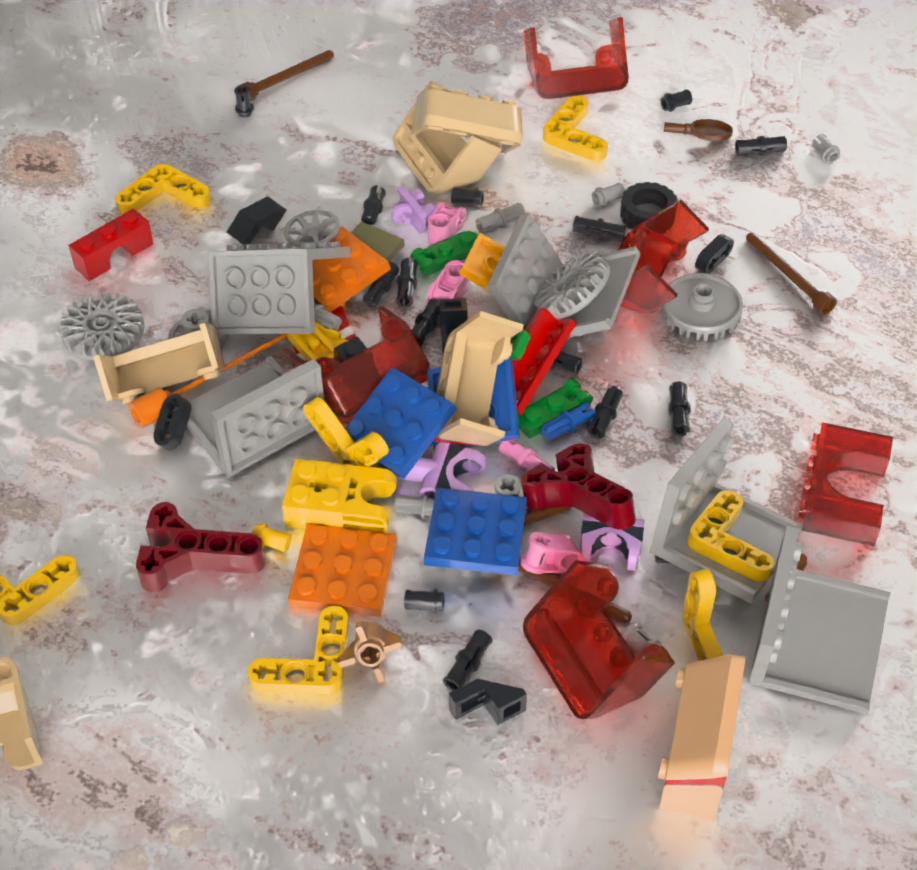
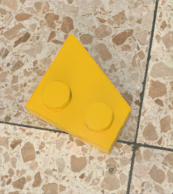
M315 322V333L287 334L288 340L307 362L314 359L320 365L321 371L333 366L334 347L348 341L341 338L340 332L324 328L317 322Z

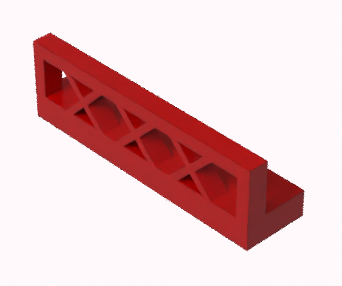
M546 308L537 309L525 329L531 336L521 359L513 360L518 415L523 414L576 326L572 319L557 320Z

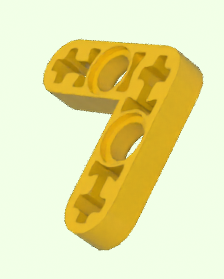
M583 96L568 98L543 127V140L550 145L592 161H601L607 156L608 144L604 139L575 128L588 113V100ZM560 119H570V121H562ZM570 140H579L581 142H570Z
M159 164L116 195L115 201L118 212L124 214L133 208L136 211L140 210L163 191L195 208L208 206L211 202V195L207 185L168 164ZM179 184H186V186L181 188L175 187ZM145 187H150V188H151V189L146 190V191H140V189L145 188Z
M315 397L303 406L307 419L340 464L369 467L388 454L386 442L375 432H371L354 442L332 410L321 398Z
M730 490L719 492L691 526L687 538L688 546L695 552L757 582L767 581L775 564L772 556L727 533L740 515L744 503L743 498L738 493ZM709 519H717L721 521L723 524L713 523L709 521ZM704 532L708 534V537L701 538ZM723 549L734 550L737 555L728 554Z
M69 555L58 556L15 588L0 575V586L3 587L0 592V619L8 625L20 624L74 584L80 575L76 560ZM61 569H64V570H66V571L69 570V571L66 572V573L63 572V571H60V572H59V570H61ZM37 585L47 586L46 591L42 594L34 595L31 593V590ZM12 606H13L14 608H19V609H18L17 611H15V612H14L13 610H11V609L8 610V609H9L10 607H12Z
M709 569L690 573L682 611L683 623L698 660L723 656L709 623L716 596L715 581Z
M329 606L321 612L314 660L257 659L249 665L247 670L251 687L260 692L332 694L337 692L342 687L345 668H340L338 663L339 656L347 649L349 630L348 615L345 609L340 606ZM333 618L338 619L336 622V633H331L330 623ZM328 644H336L340 647L339 651L333 655L325 654L322 649ZM326 665L331 666L332 669L330 681H324L323 679L326 676ZM294 670L304 673V677L298 682L289 681L286 678L287 675ZM262 671L268 672L264 679H258ZM277 671H280L281 680H277L276 678L278 677Z

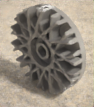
M587 251L583 254L580 253L577 260L571 257L569 262L566 261L567 265L564 271L557 267L556 272H552L554 279L551 281L545 279V284L541 285L542 290L536 293V301L534 302L536 308H546L557 320H561L574 315L588 306L602 291L610 276L609 264L597 251H592L590 254Z
M692 273L676 278L666 286L661 300L662 320L667 319L666 324L671 326L672 331L679 327V335L686 333V338L689 339L690 332L697 333L696 340H700L702 337L704 341H707L709 334H714V339L716 340L718 336L720 338L724 337L725 330L729 333L735 330L737 322H740L743 309L742 297L730 282L721 277L706 273Z
M106 292L104 296L102 293H99L100 300L93 301L91 294L88 295V300L84 297L81 298L82 306L80 307L73 302V307L67 308L69 315L62 313V318L60 319L61 326H59L65 348L73 355L86 360H94L93 356L96 355L116 356L130 351L140 341L144 333V320L137 302H134L133 299L128 302L126 295L120 296L119 293L116 294L115 299H111L109 292Z

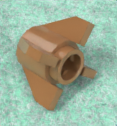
M366 621L356 622L355 629L357 632L355 640L339 656L338 663L340 668L355 664L357 659L362 665L373 667L379 683L385 682L383 661L388 652L402 648L403 641L399 635L386 630L380 624Z

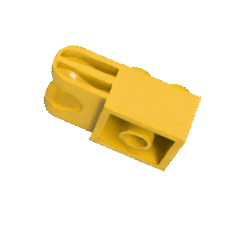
M295 458L282 504L285 528L305 530L307 524L384 532L389 522L386 511L381 506L370 504L367 501L373 498L390 497L396 490L397 478L392 471L382 468Z

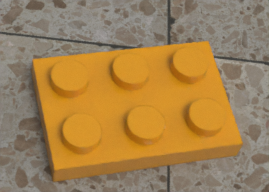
M479 233L458 274L489 291L486 286L505 247Z

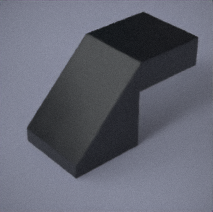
M267 196L241 209L226 232L241 244H251L262 226L274 231L287 209Z
M466 298L439 299L443 354L450 333L468 320Z
M477 678L449 693V711L455 720L485 706L496 724L500 725L526 711L527 693L524 689Z

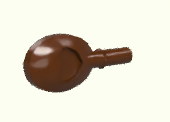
M700 119L692 122V124L665 122L663 132L689 134L713 142L731 138L733 128L723 121Z

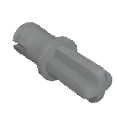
M516 203L502 210L497 208L493 213L477 218L475 220L477 223L476 228L482 234L498 227L504 228L507 223L525 214V209L521 203Z
M314 304L315 322L328 329L337 331L342 324L341 318L326 311L323 305Z
M397 495L394 499V511L397 513L421 515L422 519L432 515L434 499L428 498V495H424V498Z

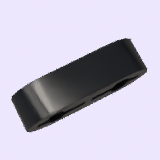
M719 234L700 252L695 262V268L706 274L711 273L729 256L734 246V240L724 234Z
M172 394L164 400L153 433V439L157 445L167 450H173L181 444L192 409L191 403L178 394Z

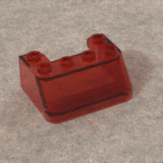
M575 560L526 615L523 622V632L572 713L579 719H596L643 697L675 664V661L668 651L659 644H649L635 656L605 611V608L618 594L619 582L616 575L608 564Z

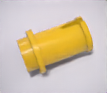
M266 523L256 524L252 530V534L258 535L264 546L282 551L283 553L288 551L292 534L269 528Z

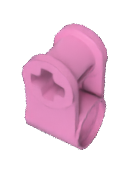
M440 201L432 215L428 218V243L434 245L456 235L458 230L464 225L467 213L466 208H455L447 205L445 201Z
M453 260L445 265L438 278L431 284L427 301L430 299L463 298L469 289V280L458 274L464 263L463 261Z
M533 532L528 539L530 545L527 553L522 555L520 564L524 569L535 574H572L581 568L584 558L567 534Z

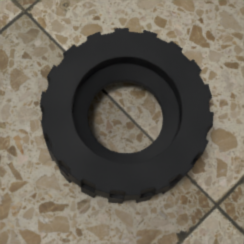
M656 182L636 183L633 186H629L623 192L620 218H622L623 224H626L627 228L634 230V232L646 234L633 229L646 221L648 226L663 233L675 223L678 206L677 196L667 186ZM640 204H653L660 207L661 210L658 212H644L636 208V206Z

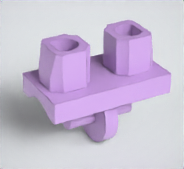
M404 186L397 188L400 201L392 206L391 219L396 224L411 223L419 234L426 232L428 218L436 208L432 203L424 205L425 197L419 188L410 192Z

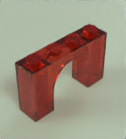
M822 422L820 432L813 433L810 450H814L815 455L810 454L808 458L806 472H810L811 477H805L802 494L807 495V500H801L798 517L803 518L802 525L804 526L802 531L875 546L881 529L884 505L841 494L832 487L827 476L837 471L851 470L884 477L891 457L892 436Z

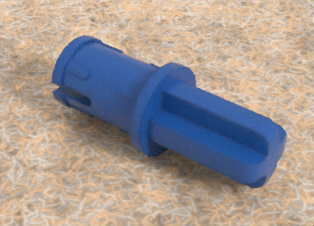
M585 402L569 412L563 411L559 417L541 426V435L550 441L565 432L571 433L575 431L577 426L592 420L595 415L592 408L586 412V409L590 408L591 405Z

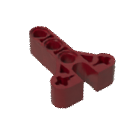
M573 444L557 453L555 457L558 472L539 464L521 477L523 496L527 497L526 507L528 509L542 510L547 507H574L617 530L628 529L636 522L632 492L595 473L592 449L588 444Z
M161 502L152 507L146 524L150 546H140L136 560V569L143 589L148 592H158L163 590L169 581L191 570L255 574L264 568L266 559L263 542L258 535L194 529L178 515L175 505L169 502Z

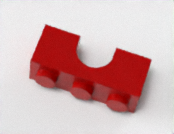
M133 208L68 246L74 268L88 281H91L111 269L109 260L116 248L121 246L130 255L134 256L154 243L149 221Z

